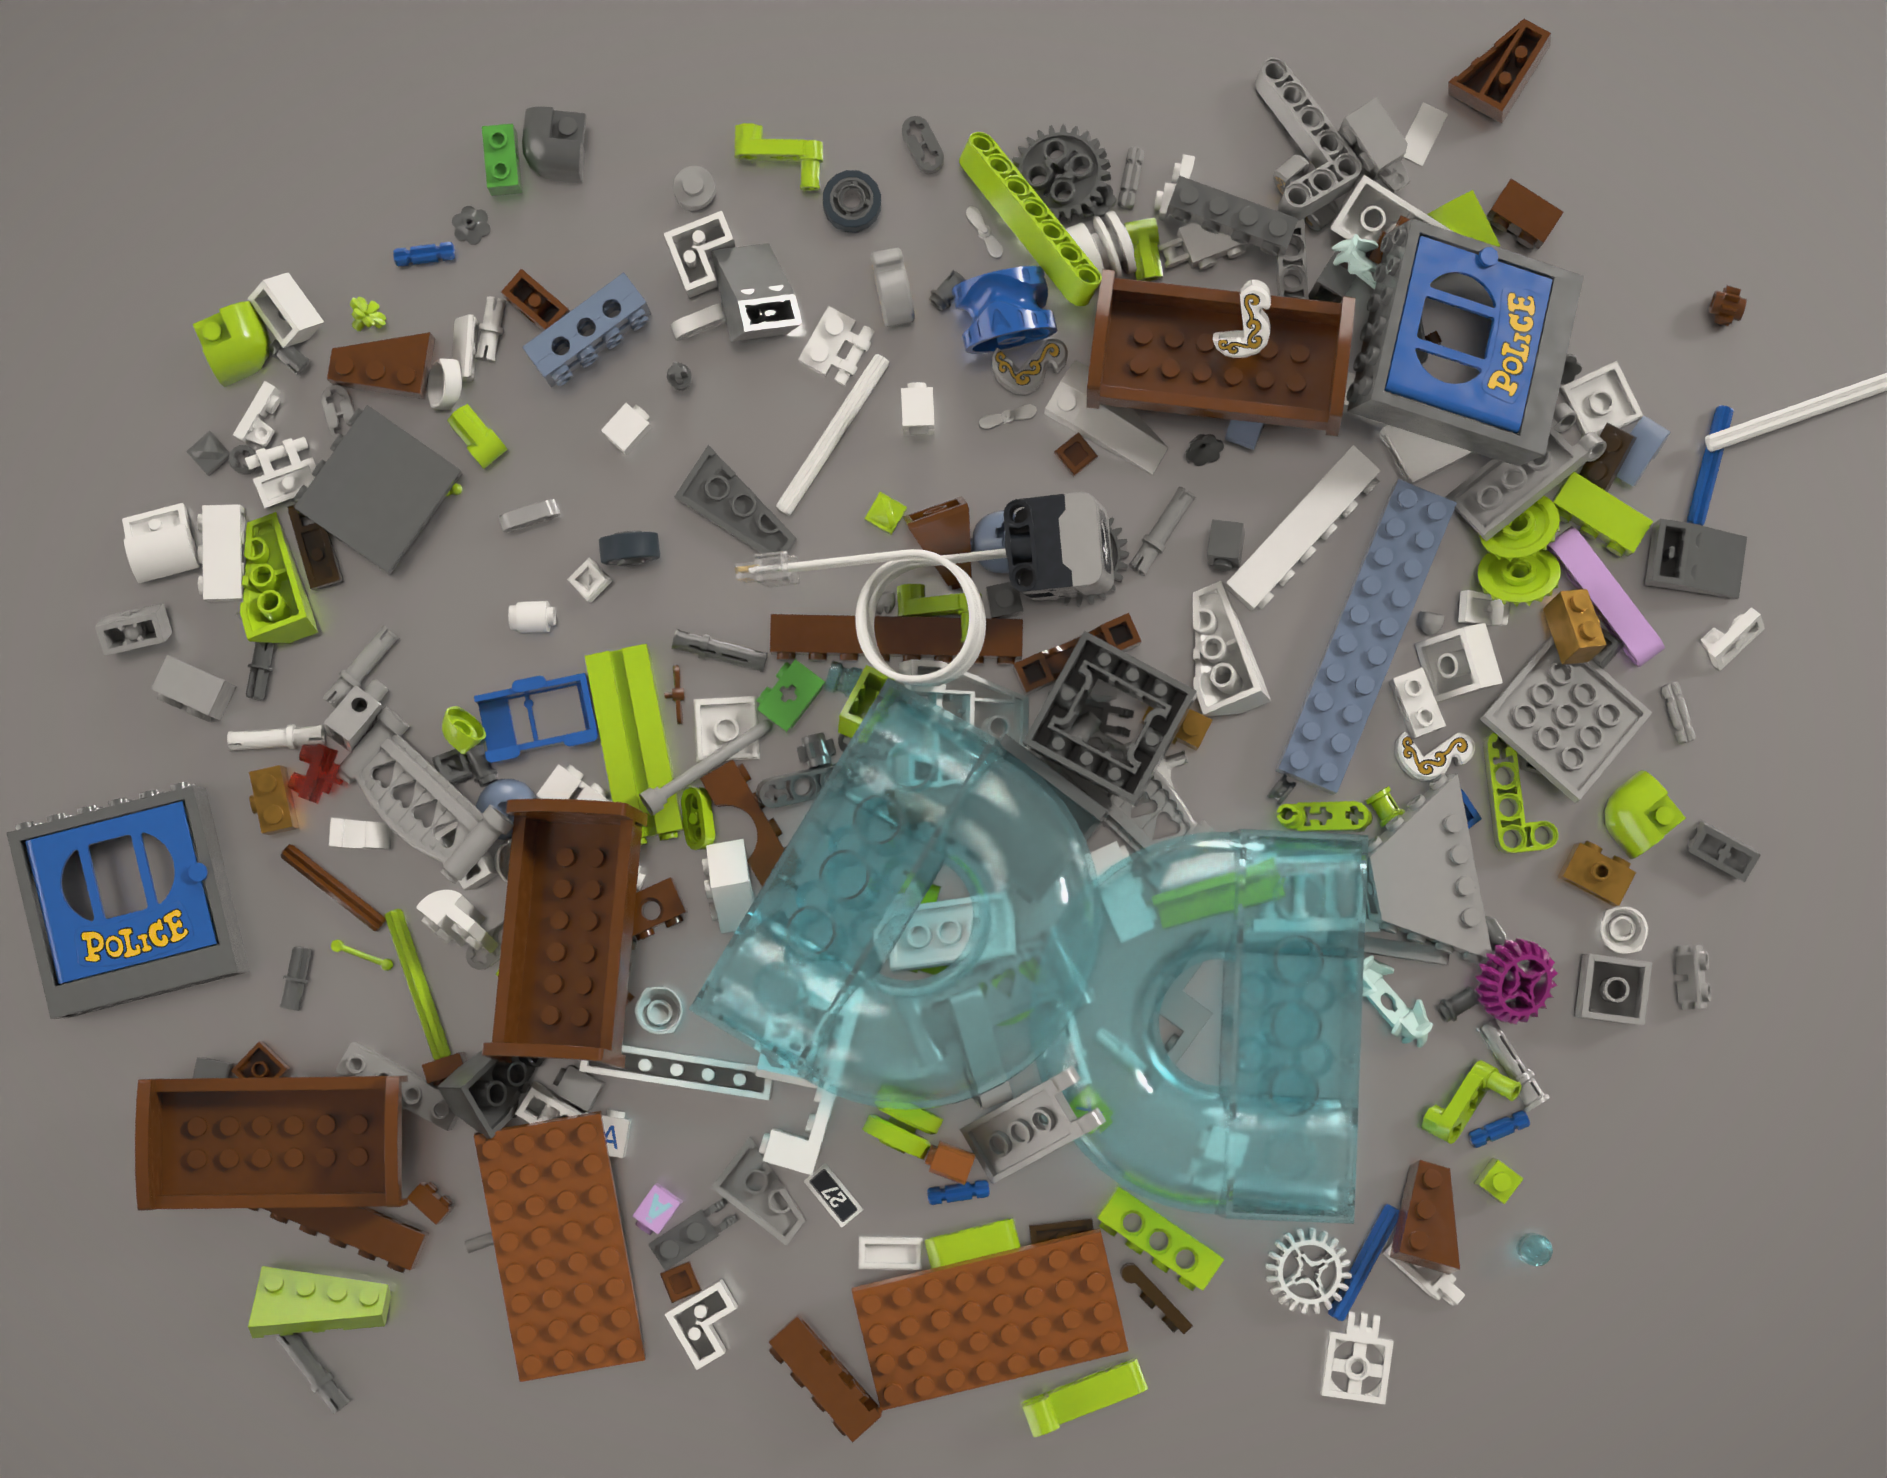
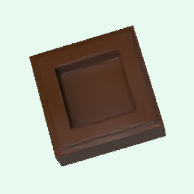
M1079 432L1054 451V454L1073 477L1098 458V455Z
M690 1261L660 1273L671 1303L702 1291Z

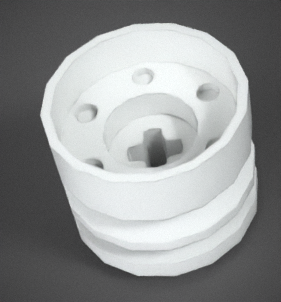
M1114 211L1105 213L1106 227L1100 217L1096 216L1093 218L1094 233L1092 234L1082 222L1066 228V231L1098 269L1100 274H1102V269L1108 268L1109 270H1115V278H1122L1120 263L1127 274L1136 272L1137 267L1133 244L1125 226L1120 222Z

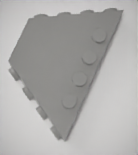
M1442 773L1429 783L1431 788L1424 795L1420 794L1408 803L1407 807L1409 809L1402 816L1397 815L1386 824L1387 830L1380 837L1375 836L1363 846L1365 851L1357 857L1369 920L1379 923V929L1385 932L1397 934L1399 930L1407 933V939L1420 944H1425L1426 941L1436 944L1435 949L1447 951L1448 954H1453L1454 951L1463 954V960L1481 964L1482 960H1488L1486 953H1492L1459 776L1458 773Z

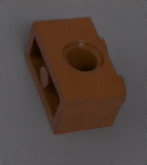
M520 269L501 291L505 300L542 331H545L570 312L564 304L523 269Z
M667 878L636 893L632 938L636 936L637 941H641L654 935L653 928L665 923L666 928H669L684 921L682 915L688 913L673 878ZM649 902H656L660 906V915L654 920H648L643 912L645 905Z

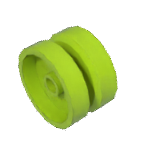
M881 1089L875 1105L877 1109L890 1115V1118L888 1120L879 1115L871 1114L868 1116L862 1130L878 1138L879 1142L903 1154L906 1152L924 1160L931 1144L927 1139L915 1132L919 1129L930 1135L937 1134L943 1119L895 1094Z

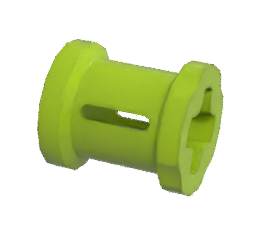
M1389 786L1365 800L1367 805H1372L1379 816L1381 827H1384L1395 816H1402L1405 813L1404 809H1399L1391 796V788Z

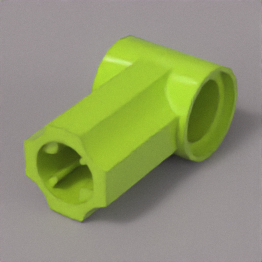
M1156 218L1124 223L1134 248V258L1137 267L1136 272H1134L1136 280L1152 282L1163 278L1158 249L1160 240Z
M468 404L459 407L447 419L452 429L467 444L466 448L483 469L508 450L494 431L485 426Z

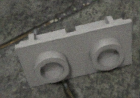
M1693 945V952L1690 951V946H1677L1678 953H1675L1676 975L1688 974L1689 981H1677L1678 1003H1681L1682 1009H1695L1694 1003L1696 1002L1698 1009L1707 1008V1002L1711 1001V987L1709 983H1705V970L1709 968L1708 953L1703 951V945Z

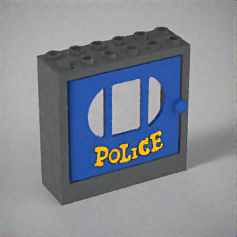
M1413 218L1385 234L1380 246V251L1383 252L1381 263L1378 264L1374 273L1375 290L1367 303V311H1369L1368 321L1364 324L1360 334V340L1363 341L1361 352L1356 356L1353 370L1356 371L1354 382L1347 391L1346 399L1349 401L1347 412L1515 466L1523 465L1544 456L1584 276ZM1450 273L1469 276L1484 287L1492 300L1494 308L1432 288L1430 283L1437 277ZM1425 298L1492 320L1484 359L1417 337ZM1415 349L1478 369L1479 374L1472 380L1460 384L1440 381L1424 369ZM1392 394H1396V395H1399V396H1402V397H1405V398H1408V399H1411V400H1407V399H1404V398H1401V397H1398V396H1395V395H1392ZM1420 403H1424V404H1427V405H1430V406H1433V407H1436V408H1439V409H1442V410H1438V409H1435V408H1432V407H1429V406H1426V405H1423V404H1420ZM1451 413H1455V414H1458V415H1461V416H1464V417H1467V418H1470V419H1466V418H1463V417H1460V416H1457V415H1454V414H1451ZM1482 423H1486V424H1489V425H1492V426H1495V427H1498V428H1501V429H1497V428H1494V427H1491V426H1488V425H1485V424H1482Z
M181 782L171 785V791L158 792V789L139 793L140 799L127 800V797L108 801L109 807L96 808V805L86 806L77 809L78 815L55 814L46 817V823L23 822L15 825V831L7 832L50 1019H67L250 972L206 789L197 787L195 784H189V782ZM183 801L186 802V807H187V811H188V815H189V819H190V823H191V827H192V831H193V836H194V840H195V844H196V848H197V852H198V856H199V861H200V863H198V861H197V857H196V853H195V848H194V844H193V840H192V836H191V832H190V828H189V823H188V819H187V815H186V811H185V807H184ZM143 833L150 834L160 840L170 852L174 862V882L169 894L160 904L158 903L142 838ZM130 835L148 907L144 910L107 919L102 905L89 846ZM76 850L79 852L94 914L93 921L77 914L70 907L63 893V870L68 859ZM202 881H205V886H206V890H207V894H208V898H209V902H210V906H211V910H212V915H213V919H214V923H215V927H216V931H217L218 940H219V944H220V945H216V946H212V947H208V948H204V949L192 951V950H195V949H199V948H203V947H207V946H211V945L217 944V940H216V936H215V932H214V927H213V923H212V919H211V915H210V911H209V907H208V902H207V898H206V894H205V890H204V886H203V882H202ZM192 951V952H189V953H185V954H181V955H177V956H173V957H169V958H165V959H161V960H157V961H153V962H149V963L137 965V964H140V963H144V962H148V961H152V960H156V959H160V958H164V957H168V956H172V955H176V954H180V953ZM137 965V966H134V967H130V968H126V969H122V970H118V971H114V972H110V973H106V974H102V975H98V976H94V977L82 979V978H85V977H89V976H93V975H97V974H101V973H105V972H109V971H113V970H117V969H121V968H125V967Z

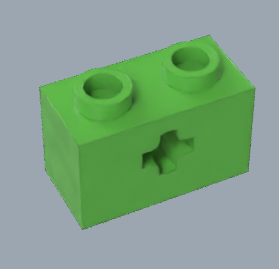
M513 123L482 126L487 189L491 196L523 193L518 136Z
M796 659L792 664L786 662L776 674L779 681L772 689L767 686L757 699V702L760 704L757 708L758 712L787 734H789L826 685L824 680ZM794 687L796 700L788 699L786 702L782 701L784 699L782 690L784 688L791 690Z

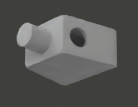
M373 679L364 691L357 686L353 687L325 720L324 726L327 736L351 753L378 721L377 715L382 711V706L379 702L388 692V688L376 679ZM358 708H366L363 712H356Z

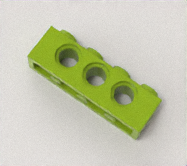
M1118 1185L1096 1216L1102 1221L1099 1225L1101 1229L1113 1237L1118 1232L1128 1240L1125 1245L1139 1255L1146 1251L1154 1257L1151 1262L1165 1273L1169 1269L1175 1271L1180 1275L1177 1281L1191 1291H1194L1196 1287L1203 1291L1224 1261L1223 1257ZM1131 1213L1137 1214L1141 1219V1224L1135 1231H1128L1123 1226L1124 1218ZM1155 1232H1163L1167 1237V1243L1161 1249H1154L1150 1246V1237ZM1182 1250H1189L1193 1254V1261L1187 1267H1180L1176 1263V1256Z

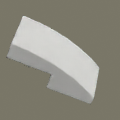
M1183 154L1181 163H1175L1172 181L1177 182L1179 175L1190 178L1195 156ZM1165 182L1163 191H1157L1154 209L1160 210L1159 220H1165L1170 215L1166 212L1176 184Z

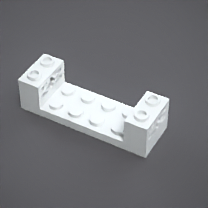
M819 975L816 976L815 981H808L804 995L805 999H809L808 1006L844 1016V1021H837L832 1036V1040L837 1041L835 1052L829 1051L824 1063L823 1071H827L828 1076L825 1083L820 1082L814 1101L819 1103L816 1114L811 1113L809 1115L805 1129L806 1133H810V1138L773 1128L770 1134H764L759 1152L764 1154L763 1161L809 1175L814 1173L867 989Z

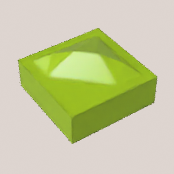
M879 492L864 519L892 535L907 507Z

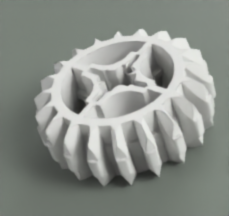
M1298 1228L1296 1230L1298 1239L1296 1240L1287 1232L1285 1238L1289 1243L1286 1246L1279 1240L1275 1242V1245L1281 1249L1279 1255L1273 1251L1268 1253V1256L1276 1259L1275 1264H1265L1267 1270L1275 1271L1274 1275L1266 1277V1281L1268 1283L1277 1281V1285L1272 1287L1270 1292L1273 1295L1281 1291L1283 1292L1278 1299L1281 1305L1286 1303L1288 1299H1291L1289 1304V1310L1295 1311L1298 1303H1300L1302 1314L1306 1315L1308 1313L1309 1305H1312L1315 1314H1319V1303L1321 1302L1330 1310L1332 1304L1328 1299L1331 1296L1338 1302L1342 1300V1297L1336 1293L1337 1288L1339 1287L1343 1291H1347L1349 1288L1346 1284L1341 1283V1278L1350 1279L1352 1277L1351 1273L1342 1271V1267L1350 1266L1351 1261L1339 1259V1257L1345 1255L1346 1249L1342 1247L1336 1251L1334 1250L1339 1242L1335 1237L1326 1243L1328 1237L1326 1231H1322L1317 1239L1315 1228H1309L1308 1237H1305L1303 1230ZM1316 1245L1323 1248L1328 1254L1316 1259H1308L1300 1246ZM1292 1252L1296 1260V1268L1289 1274V1277L1284 1279V1262ZM1300 1258L1311 1267L1316 1265V1271H1312L1315 1273L1313 1278L1316 1285L1306 1275L1301 1277L1300 1272L1304 1271L1302 1269L1304 1264ZM1333 1263L1334 1273L1332 1281L1324 1289L1320 1279L1321 1273L1328 1268L1329 1264ZM1301 1283H1308L1316 1295L1302 1297L1292 1293L1288 1288L1293 1285L1297 1286Z

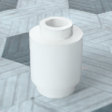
M548 601L517 602L516 605L509 606V626L511 630H518V633L550 632L551 626L556 625L555 607H550Z

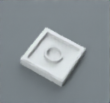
M1617 361L1559 388L1566 404L1577 414L1575 423L1582 437L1590 432H1595L1600 436L1607 422L1621 429L1643 417L1642 411Z
M757 696L694 699L697 763L703 761L758 724ZM759 739L726 761L760 760Z

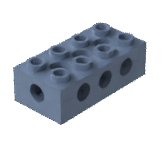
M623 272L522 348L552 388L556 384L560 387L573 378L572 372L580 366L586 368L593 364L599 358L597 354L607 347L610 350L620 344L624 339L622 335L630 329L636 331L643 327L649 321L647 317L651 315L647 302ZM621 311L618 316L609 318L612 312ZM595 330L592 335L583 336L586 331ZM570 348L566 354L558 355L562 349Z

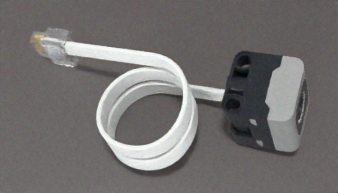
M1086 492L1031 497L1010 501L1004 508L1003 514L1005 526L1004 549L942 556L926 550L909 549L798 562L796 555H787L788 551L755 554V561L735 564L736 580L745 584L757 582L771 588L800 584L799 572L886 562L869 577L860 593L855 620L858 641L867 660L880 673L899 682L918 687L938 686L959 678L974 664L984 643L986 615L981 595L973 580L956 563L1007 558L1011 585L1019 592L1036 601L1105 593L1114 584V571L1107 510L1093 496ZM1024 507V508H1022L1021 510H1019V511L1016 512L1015 518H1014V520H1013V513H1014V511H1015L1016 509H1018V508ZM945 566L959 581L968 604L969 626L964 645L951 663L936 672L916 676L899 674L886 663L876 643L874 619L879 599L887 586L901 574L921 567Z

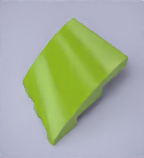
M1473 190L1427 214L1455 233L1497 247L1501 246ZM1441 275V276L1437 277V278L1434 279L1431 283H1433V282L1439 280L1442 276H1445V275Z

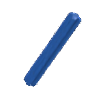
M1719 405L1716 408L1709 435L1730 428L1734 413L1732 408L1724 405ZM1707 446L1705 448L1687 523L1701 526L1705 524L1724 448L1710 452Z
M1388 1204L1384 1205L1349 1270L1352 1277L1343 1281L1349 1287L1348 1290L1343 1291L1339 1289L1337 1294L1342 1297V1300L1338 1302L1334 1299L1332 1308L1328 1310V1314L1335 1319L1344 1321L1397 1224L1400 1212L1397 1208Z

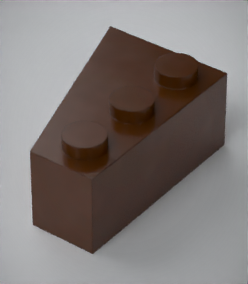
M1526 19L1521 20L1496 41L1494 46L1480 58L1477 57L1467 69L1448 82V95L1503 123L1548 51L1551 43V33Z
M431 332L332 348L327 380L332 385L425 400L435 338Z
M1422 1160L1410 1165L1390 1258L1449 1275L1460 1270L1450 1168Z

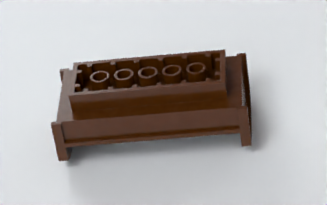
M1102 269L1087 384V408L1099 409L1100 405L1325 430V435L1338 436L1344 409L1356 297L1343 296L1342 303L1271 295L1270 308L1267 310L1261 308L1268 316L1270 322V335L1267 345L1257 354L1245 358H1232L1225 356L1216 349L1213 342V333L1244 330L1240 301L1241 292L1115 278V270Z
M578 799L507 800L506 813L514 816L493 1035L492 1042L483 1043L482 1056L504 1063H512V1057L597 1061L616 1068H625L626 1056L621 1053L642 827H647L648 814L622 802Z
M408 1075L139 1079L135 1118L138 1211H148L155 1209L402 1207L408 1205V1198H402V1082H408Z

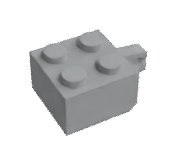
M1375 97L1347 115L1338 132L1362 164L1360 174H1364L1373 181L1380 179L1392 193H1395L1410 182L1401 162L1406 153L1408 143L1378 98Z

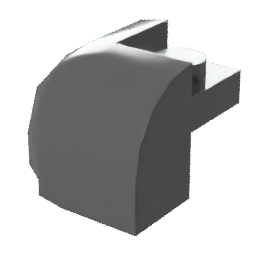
M542 106L526 109L522 136L523 155L529 167L540 177L550 180L582 183L586 153L583 148L586 114L554 110L553 107Z

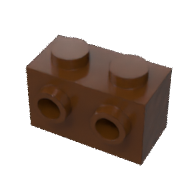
M1511 178L1488 212L1487 217L1492 219L1490 221L1491 224L1504 232L1509 230L1517 235V240L1524 246L1539 249L1564 212Z

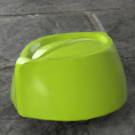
M453 706L445 711L442 720L443 736L461 754L464 755L486 737V732L481 723L459 706Z

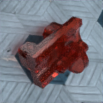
M319 743L317 746L304 744L299 754V760L309 763V768L306 776L294 772L290 777L288 787L299 793L298 797L318 804L322 792L329 794L333 783L341 786L344 783L343 779L336 777L340 765L334 763L338 751Z

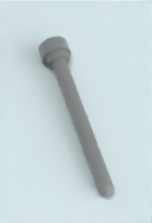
M769 720L762 721L660 789L658 787L654 789L648 788L639 794L642 803L651 815H655L664 809L663 805L667 803L669 797L770 732L773 727L772 723Z

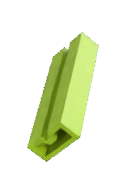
M641 644L615 651L585 655L612 802L627 803L648 814L647 827H642L641 845L647 844L646 838L659 836L660 841L678 838L677 832L684 831L678 794L675 793L669 797L667 803L663 805L664 809L655 815L649 813L639 797V794L648 788L654 789L658 787L660 789L674 780L649 646Z

